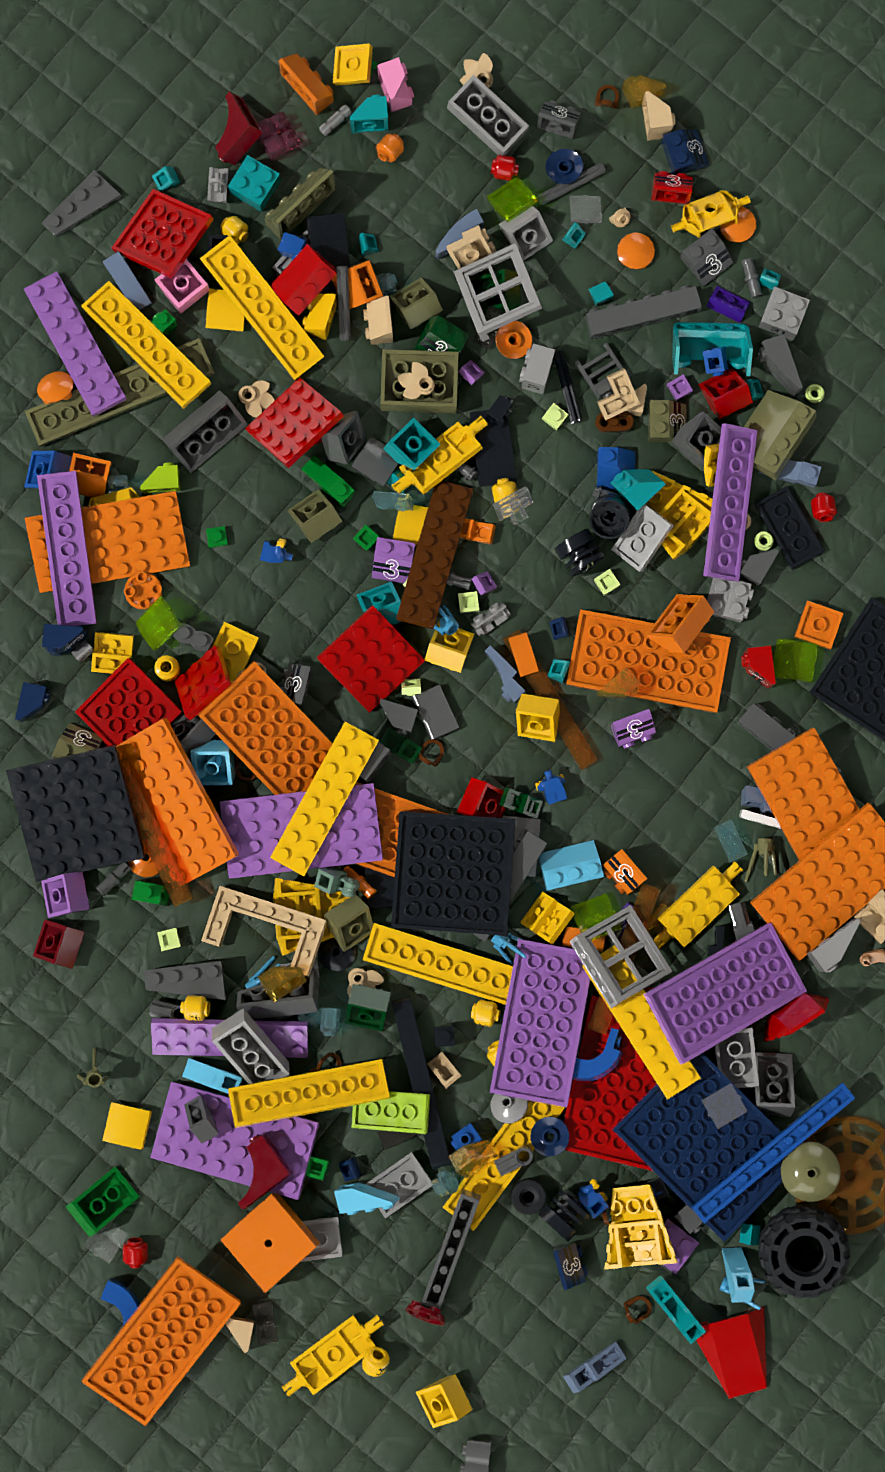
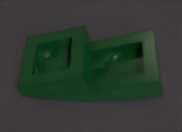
M388 727L379 740L392 753L411 764L414 763L422 747Z
M505 787L499 805L537 819L543 801Z

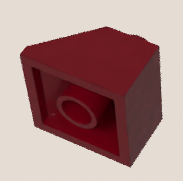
M44 919L33 957L73 969L83 941L84 932Z

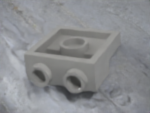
M713 578L707 602L714 610L713 616L741 623L743 618L748 616L749 607H746V604L753 596L754 589H751L752 584L743 581L735 582Z

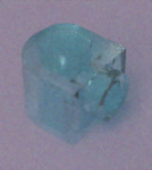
M382 273L376 276L383 297L397 291L396 285L398 282L394 274Z
M319 1007L318 1012L297 1014L298 1020L308 1022V1027L310 1028L317 1027L322 1022Z
M448 1170L442 1171L437 1174L438 1178L431 1180L434 1191L441 1197L453 1194L458 1190V1181L454 1171L448 1173Z

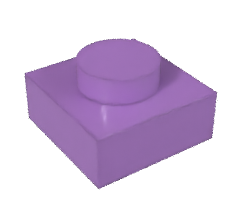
M472 360L458 371L471 385L484 374Z
M684 374L667 383V387L675 401L693 392Z
M488 571L472 578L480 595L497 588Z

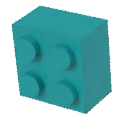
M247 155L228 185L230 194L262 212L280 184L281 178L279 173Z

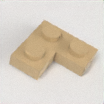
M624 368L607 376L614 394L597 402L605 420L640 404Z

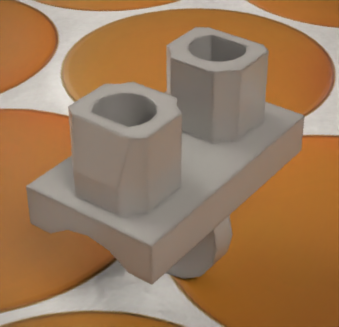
M209 167L208 202L227 203L228 168L217 169Z

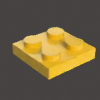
M370 44L336 47L333 83L335 85L370 83L373 46Z

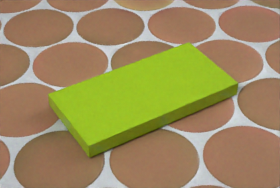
M389 1091V1099L353 1106L351 1128L428 1134L430 1094Z

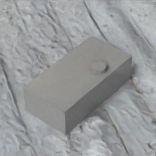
M475 75L448 101L447 109L497 155H506L528 131L529 125Z
M244 1008L212 1028V1042L248 1084L285 1078L290 1075L289 1061Z

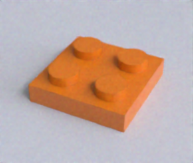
M807 600L794 637L831 649L843 613Z

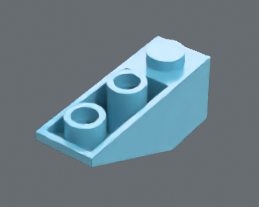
M188 1058L182 1076L228 1093V1088L241 1086L243 1080L241 1075Z
M359 1182L341 1185L334 1191L340 1214L347 1213L348 1215L356 1214L360 1210L371 1212L379 1207L390 1209L400 1199L397 1195Z
M722 1248L731 1302H750L755 1289L752 1274L742 1248Z

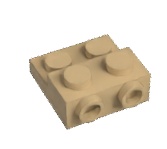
M479 225L463 232L462 239L446 246L458 269L496 252L493 242L488 243L487 241L489 236L486 229L481 230Z
M883 889L852 916L854 919L858 918L860 920L859 924L879 944L885 941V891Z

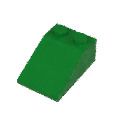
M115 1166L65 1207L87 1235L91 1237L139 1198V1195Z

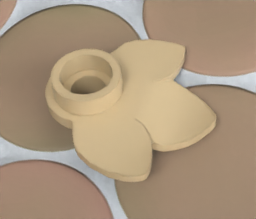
M483 53L479 61L464 60L466 75L460 79L463 85L473 75L480 81L483 77H487V81L483 84L488 88L492 85L493 76L491 71L493 64L488 55Z
M412 363V373H404L398 376L399 383L406 388L403 396L408 399H416L422 394L428 395L434 390L435 383L433 379L428 376L427 368L420 363ZM427 383L429 386L428 388H422V384Z
M256 381L252 386H244L239 391V399L245 404L247 413L252 417L257 418L262 413V409H266L275 401L267 393L270 383L266 381ZM251 393L252 396L251 398L247 399L245 398V394Z
M353 968L348 974V996L350 997L353 984L365 985L376 989L375 986L384 982L383 977L375 970L365 971L362 968ZM360 975L361 979L357 981L354 977Z

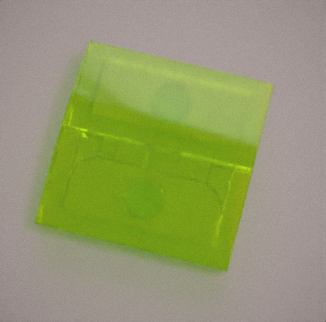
M518 176L486 196L491 206L507 223L538 203L537 198L528 187H525Z
M162 596L136 622L140 633L153 650H158L181 625L180 621L172 613L173 609Z
M777 639L773 663L775 678L812 683L818 645Z
M606 893L570 907V910L575 913L573 917L581 933L616 914V911L612 910ZM619 923L611 929L613 932H615L617 930L622 929V927ZM605 931V932L601 933L600 935L594 937L593 939H591V941L594 940V939H597V938H599V937H602V936L607 935V934H608L607 931Z

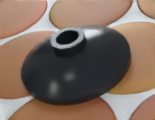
M330 938L320 942L317 951L320 963L328 970L342 971L354 962L356 947L354 945L343 952L335 938ZM335 948H338L340 950V954L338 956H335L333 954V950Z

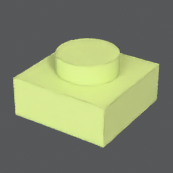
M553 403L542 417V420L555 430H558L569 414Z
M610 569L594 579V582L604 596L620 586V583Z
M477 591L458 594L460 613L479 611Z
M406 679L401 683L402 695L414 696L421 694L420 679Z
M177 928L157 932L161 951L181 947Z

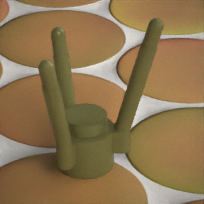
M760 838L758 839V844H754V850L744 879L745 882H748L758 851L759 855H764V876L768 875V856L770 854L773 873L777 875L775 846L772 839Z
M93 1048L92 1069L88 1071L86 1078L79 1074L77 1075V1078L84 1085L88 1084L93 1088L100 1085L104 1086L105 1082L109 1079L108 1076L102 1079L101 1072L97 1070L96 1048Z

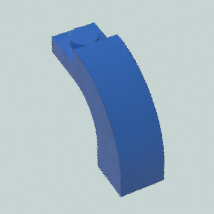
M611 1028L605 1049L598 1057L591 1060L576 1058L572 1079L593 1081L613 1071L623 1055L621 1051L616 1050L622 1044V1033L617 1029Z
M111 1278L107 1281L101 1300L115 1305L120 1310L124 1326L138 1308L139 1302L134 1293L121 1282Z

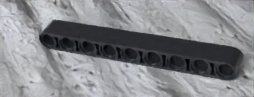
M407 996L391 1000L413 1093L430 1094L428 1134H424V1139L432 1170L450 1166L449 1153L411 998Z

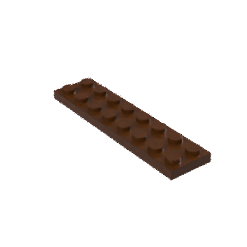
M441 481L434 486L396 620L434 630L473 493L472 488Z

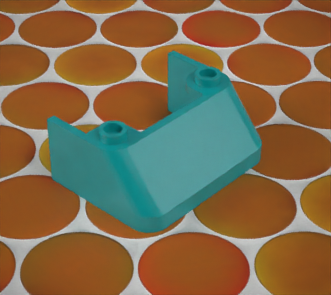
M675 323L673 325L672 351L674 374H678V367L685 368L687 365H690L691 360H704L703 351L706 349L725 346L726 359L729 361V364L735 369L745 368L746 376H750L753 346L749 327L740 323Z

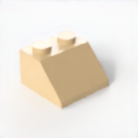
M645 92L642 108L647 141L662 139L664 134L674 131L675 114L671 113L670 106L651 92Z
M389 296L366 303L367 309H363L364 321H368L369 328H365L366 339H370L371 345L393 343Z

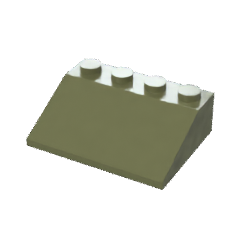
M319 168L316 172L312 171L306 177L307 180L303 184H298L289 197L285 196L275 210L271 209L266 214V225L280 240L284 232L290 233L336 190L334 174L331 169Z
M382 349L381 411L456 414L458 352ZM417 362L427 368L428 376L433 379L435 387L428 395L422 394L416 399H408L403 396L406 388L401 386L398 376L404 373H412V363ZM427 383L422 384V388H428L429 386Z
M768 390L744 426L745 428L757 430L753 468L777 480L817 418L816 410L800 401Z

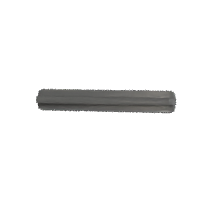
M599 163L583 171L576 181L569 184H558L539 194L537 197L539 203L544 205L606 172L603 163Z
M338 266L336 273L339 335L341 341H348L351 339L347 266Z

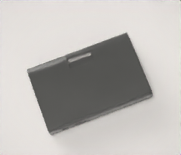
M440 685L412 697L431 740L459 729V725Z

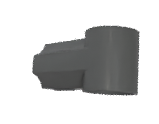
M745 902L729 905V913L733 923L732 931L734 939L737 941L753 932L754 928L752 922L749 921Z
M153 1000L149 1016L161 1019H177L175 1013L180 1009V1006Z
M523 1145L494 1160V1163L500 1175L503 1176L523 1165H528L532 1161L533 1152L530 1147ZM527 1151L530 1157L527 1160H521L518 1156L519 1152Z

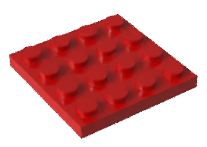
M152 189L111 248L115 253L119 251L122 256L173 279L214 218L204 211Z
M299 377L252 421L245 430L289 469L338 423L344 415Z
M373 605L317 656V659L369 713L380 703L381 699L384 700L425 661Z
M127 658L75 713L108 746L119 745L163 718L167 717L171 724L182 713V710L131 658Z

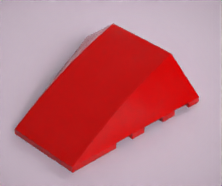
M805 992L769 1013L763 1038L765 1043L776 1039V1037L778 1039L782 1036L790 1035L823 1014L829 1003L828 997Z
M764 1305L760 1306V1310L752 1308L745 1310L744 1314L712 1323L707 1321L699 1323L706 1332L696 1341L729 1399L767 1388Z

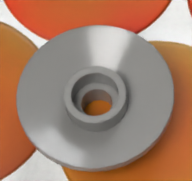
M494 1094L491 1099L493 1116L498 1121L506 1124L519 1121L525 1115L528 1108V1100L498 1094ZM509 1100L510 1103L507 1106H505V1101Z

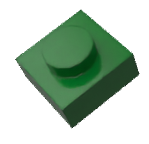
M365 524L353 537V540L368 552L377 542V537L379 536Z
M225 526L206 529L209 549L228 546Z

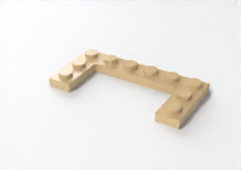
M219 886L201 941L221 947L233 911L301 933L289 970L310 976L327 920Z

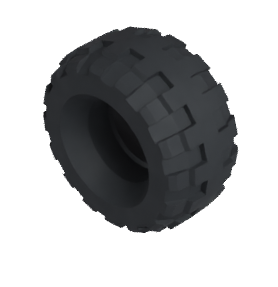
M798 1204L797 1206H788L767 1221L768 1223L762 1229L758 1245L759 1259L766 1277L779 1291L792 1295L795 1298L820 1297L819 1295L823 1293H829L843 1280L850 1263V1245L843 1227L835 1217L817 1206ZM800 1236L815 1237L823 1247V1256L820 1262L809 1269L793 1267L786 1257V1249L789 1243Z

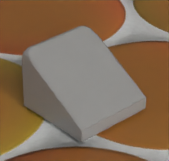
M83 641L71 653L79 662H82L94 652V649L87 641Z

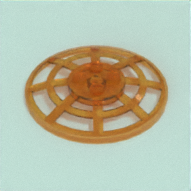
M855 1116L834 1117L802 1142L819 1143L813 1138L817 1132L833 1124H842L843 1135L833 1137L822 1144L830 1147L837 1142H844V1152L836 1155L840 1165V1180L831 1195L818 1201L820 1204L817 1207L823 1210L827 1209L839 1216L848 1217V1228H843L846 1234L864 1233L875 1229L885 1222L884 1215L881 1219L870 1225L856 1228L857 1216L867 1214L877 1206L885 1213V1202L883 1201L885 1198V1155L879 1148L885 1141V1129L874 1122ZM849 1122L866 1125L875 1129L880 1134L874 1142L865 1137L851 1134ZM851 1140L862 1142L868 1145L869 1148L863 1155L852 1152ZM875 1152L881 1159L884 1170L873 1171L869 1160ZM848 1170H852L855 1174L852 1181H847L844 1177L845 1172ZM884 1178V1185L878 1196L870 1188L873 1184V1179ZM866 1195L873 1201L866 1208L856 1210V1199ZM837 1196L848 1199V1211L837 1209L830 1204ZM794 1197L797 1204H805L803 1200Z

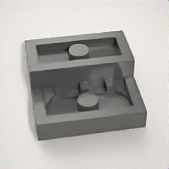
M371 437L351 467L384 487L392 473L399 466V463L383 449L386 445Z

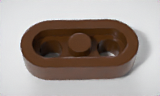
M622 412L605 420L608 422L607 426L601 424V421L605 420L602 413L595 420L597 430L603 433L627 432L633 425V417L627 412ZM625 420L627 424L622 426L620 421Z

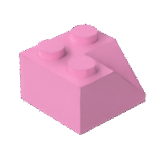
M399 57L377 65L378 79L387 98L390 111L394 112L412 105L414 94L411 86L407 87V69L405 64L400 62Z
M187 259L173 279L163 274L155 279V282L180 314L209 292L208 284Z

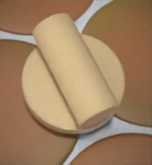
M624 207L617 210L614 215L609 217V220L617 227H624L630 221V213Z

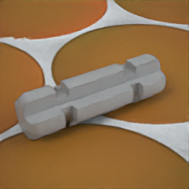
M343 105L339 112L337 111L327 120V123H323L320 126L321 133L327 136L331 129H335L344 120V117L347 118L351 114L350 108L347 105Z

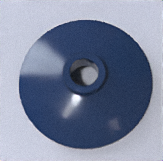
M559 149L553 152L546 161L548 177L558 184H569L576 181L583 171V161L580 155L570 149Z
M545 1117L538 1120L531 1130V1143L534 1149L544 1156H556L562 1153L569 1143V1131L565 1123L555 1117ZM549 1133L554 1134L553 1140L548 1139Z

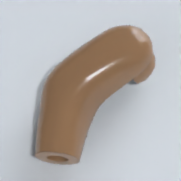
M876 949L863 953L860 956L861 964L867 967L877 962L885 963V950Z

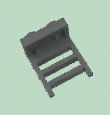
M607 343L603 345L607 351L587 364L581 366L578 360L575 362L579 372L585 378L584 380L588 383L598 401L614 393L607 378L595 385L591 380L614 365L619 370L623 369ZM610 355L613 361L587 375L585 370ZM626 370L628 377L631 381L632 374L629 370Z

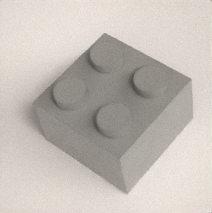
M774 287L759 327L778 335L785 334L786 338L794 340L810 300Z
M533 344L532 349L528 348L524 363L527 366L522 367L519 382L522 383L521 389L544 394L555 349Z

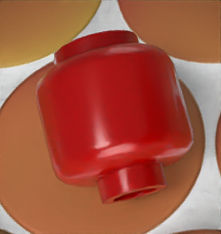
M498 155L496 159L493 158L491 174H493L495 179L510 181L513 175L517 176L519 164H515V158L512 156Z
M823 492L817 494L812 499V514L819 522L831 521L837 514L835 498Z
M129 1238L123 1244V1262L130 1265L131 1268H140L142 1264L148 1261V1245L142 1238Z

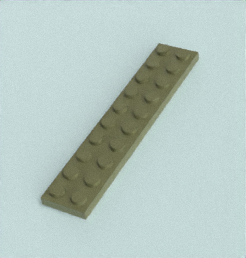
M200 338L177 347L206 377L215 374ZM136 364L113 374L127 400L95 417L90 413L78 389L72 391V396L68 400H60L50 404L43 403L26 410L25 414L39 446L42 447L168 393L139 364Z

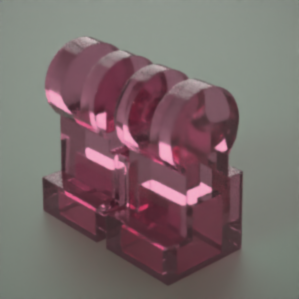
M284 112L277 113L269 119L266 118L258 122L263 132L258 139L271 162L287 151L295 149L301 143L299 137H294L296 134L295 130L289 129L291 123L285 121L287 116Z

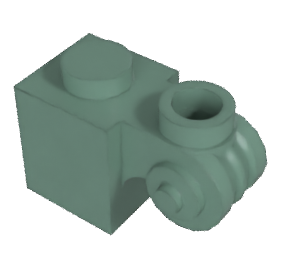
M330 866L318 870L314 887L328 894L342 891L341 894L345 897H354L360 884L358 880L348 877L347 872L335 866Z

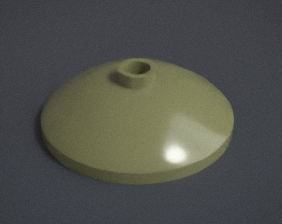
M804 1142L783 1158L781 1178L786 1189L794 1197L807 1202L820 1201L831 1195L836 1189L840 1180V1165L836 1156L828 1147L816 1142ZM809 1170L815 1171L813 1177L808 1176Z

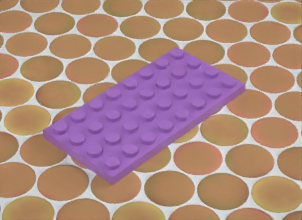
M374 783L354 785L309 869L383 860ZM306 791L220 801L222 823L239 853L238 856L227 861L229 879L293 871L271 859L270 856Z
M770 922L644 993V996L680 1064H684L807 992Z
M518 939L517 948L527 957L523 958L515 953L490 1093L567 1108L590 978L582 966L584 964L574 949Z
M171 1082L150 1158L251 1186L253 1162L246 1147L251 1144L249 1140L257 1134L260 1136L266 1135L293 1172V1174L269 1192L299 1200L319 1122L296 1116L235 1128L229 1097ZM199 1095L203 1097L219 1133L204 1143H201L190 1130L184 1104Z

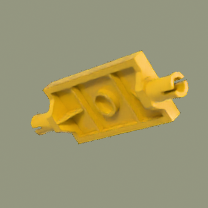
M479 416L469 426H462L459 422L454 424L436 438L441 445L415 470L404 465L399 467L404 476L392 484V488L397 491V494H400L412 484L424 495L482 450V446L476 440L475 434L488 426L486 420Z
M735 861L723 873L719 872L715 866H712L657 918L664 926L663 930L653 939L659 950L671 938H675L685 947L740 895L731 885V881L743 871Z
M354 1314L290 1362L296 1371V1377L283 1385V1390H288L286 1394L290 1397L302 1386H306L313 1395L361 1360L369 1348L377 1347L370 1337L373 1332L384 1325L383 1321L380 1320L378 1315H375L374 1318L363 1325L359 1323Z

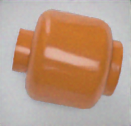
M386 134L376 146L378 157L384 162H394L404 151L403 140L396 134Z

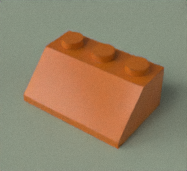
M296 53L281 58L279 60L281 75L316 115L334 102L333 90L329 85H324L321 82V76L309 68L310 64L304 57L301 58Z
M676 594L646 636L670 652L684 653L699 635L704 625L710 620L714 610L704 596Z

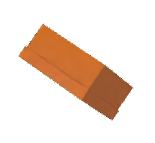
M274 1193L263 1200L221 1239L265 1293L321 1244L279 1194Z

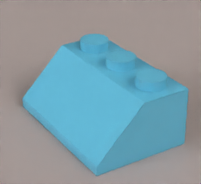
M594 840L542 852L538 857L546 891L604 877Z

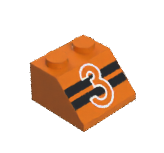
M622 849L602 865L604 875L609 880L612 878L617 883L615 887L621 894L625 893L628 895L647 879Z

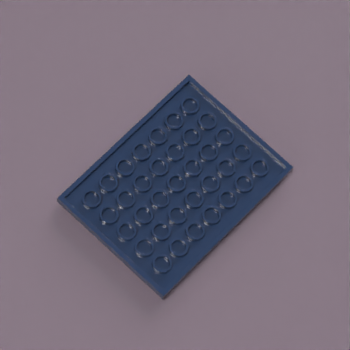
M703 1053L689 1060L700 1076L699 1080L668 1100L656 1083L612 1129L691 1210V1207L781 1133ZM783 1159L705 1223L723 1242L735 1232L782 1182L781 1164Z

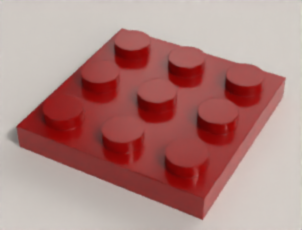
M216 645L206 651L197 662L193 663L175 681L185 717L189 720L198 715L232 684L222 651Z

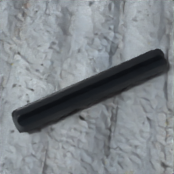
M559 350L554 353V361L571 423H578L582 420L564 351Z

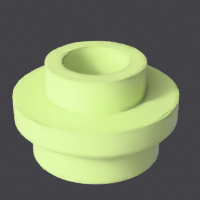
M818 384L810 385L805 392L806 399L811 403H819L824 398V389ZM813 391L817 392V393H818V396H817V397H813V396L811 395V392H813Z
M760 532L755 536L754 544L759 550H769L773 545V537L768 532ZM760 539H766L767 544H761Z

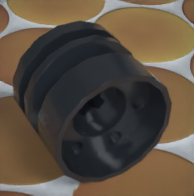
M613 493L604 494L597 498L592 506L589 517L590 526L594 533L606 539L621 536L629 525L631 516L630 506L626 499ZM608 511L614 513L613 518L610 515L607 516Z
M589 528L574 534L554 549L560 560L570 558L565 568L574 567L569 572L571 577L588 572L605 558L603 552L594 555L600 550L599 545L589 547L595 540Z
M560 1189L557 1193L563 1200L560 1202L556 1197L553 1196L552 1198L557 1205L554 1209L546 1204L538 1214L569 1242L577 1233L572 1224L575 1222L583 1226L584 1223L578 1217L582 1215L586 1220H589L591 1216L575 1197Z

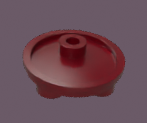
M412 1300L411 1304L405 1309L411 1316L427 1323L439 1326L445 1324L444 1315L441 1314V1310L438 1308L430 1307L428 1309L422 1307V1303Z

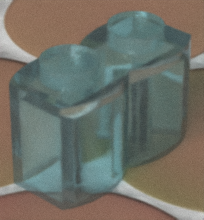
M321 1008L320 1031L323 1032L324 1036H335L336 1033L340 1032L341 1009Z

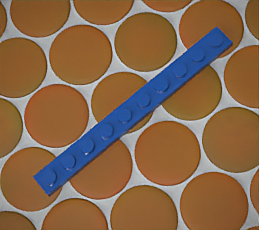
M840 1083L691 1207L692 1210L705 1224L853 1101L855 1097L844 1083Z

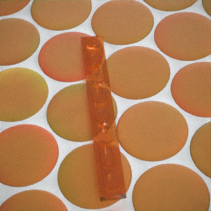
M517 630L512 634L508 635L507 637L503 638V642L505 643L513 658L514 656L508 638L518 634H522L520 630ZM535 657L539 671L524 677L536 696L559 700L560 715L557 732L580 770L596 762L597 758Z
M126 758L121 760L140 835L176 907L193 899V896Z
M642 883L633 909L646 928L661 889ZM628 922L620 940L624 950L639 942ZM637 951L629 955V958L632 961V963L634 962ZM601 995L595 1006L588 1029L606 1035L613 1014Z

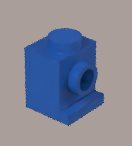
M725 346L703 351L706 374L713 373V376L723 375L724 371L728 369ZM715 358H719L720 364L715 363Z
M471 1123L451 1136L453 1139L451 1144L456 1151L461 1150L462 1153L482 1140ZM462 1136H468L469 1140L467 1143L461 1141Z

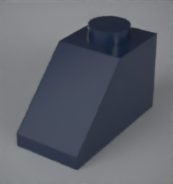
M23 682L15 720L23 722L45 708V703H49L50 700L49 689L45 686Z

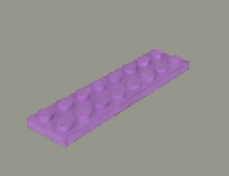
M56 271L24 288L92 416L95 417L127 400L58 272Z
M722 424L703 576L739 582L757 430L731 424Z
M76 471L37 475L57 624L64 626L96 624Z
M152 1018V1055L224 1056L212 1042V1028L224 1020L204 1019L203 1021H190L186 1019ZM254 1020L284 1057L308 1058V1022Z

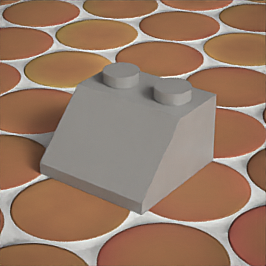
M528 204L499 224L510 245L516 243L523 261L553 242L540 212L531 204Z

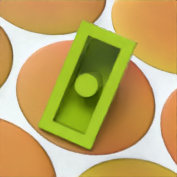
M163 463V466H158L140 486L141 492L180 491L178 465Z

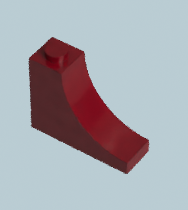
M229 91L225 96L228 103V121L225 131L215 148L221 161L224 163L229 162L235 166L263 132L244 99Z
M257 1134L249 1140L251 1144L246 1147L253 1162V1179L247 1194L238 1202L242 1210L250 1207L293 1174L266 1135L260 1136Z

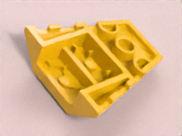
M652 471L666 485L646 504L674 525L661 545L671 558L675 560L686 553L709 527L713 499L708 495L696 492L688 486L678 484L676 481Z
M275 878L273 903L324 920V914L350 897L342 895V891L328 894L314 887L315 884ZM275 924L276 938L282 956L296 951L301 933ZM327 924L321 942L334 938Z
M651 1185L613 1188L610 1212L612 1217L608 1231L610 1236L606 1253H608L607 1262H605L604 1269L678 1263Z

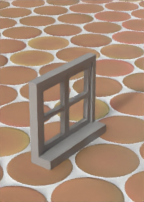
M516 243L454 271L469 313L482 341L490 339L488 336L489 332L542 309ZM512 258L518 276L499 285L492 266ZM489 268L496 287L476 295L469 277ZM522 283L529 302L509 311L502 292ZM499 294L506 313L486 321L480 302Z
M631 905L582 932L570 941V944L611 1009L672 972ZM627 920L639 942L624 950L611 928ZM607 931L620 952L606 961L602 959L591 939ZM644 947L657 970L642 978L630 960L629 955ZM622 959L625 960L637 979L636 982L624 989H621L608 968Z

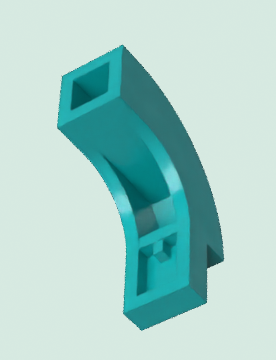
M661 1275L646 1287L690 1344L706 1332Z

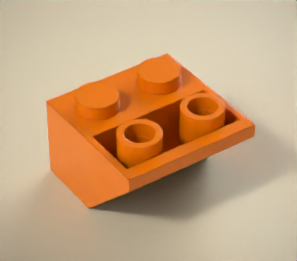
M369 260L348 268L349 309L383 297ZM336 274V275L332 278V282H333V285H334L335 290H336V292H337V274Z
M73 453L69 471H76L79 495L93 498L105 494L112 464L111 461Z

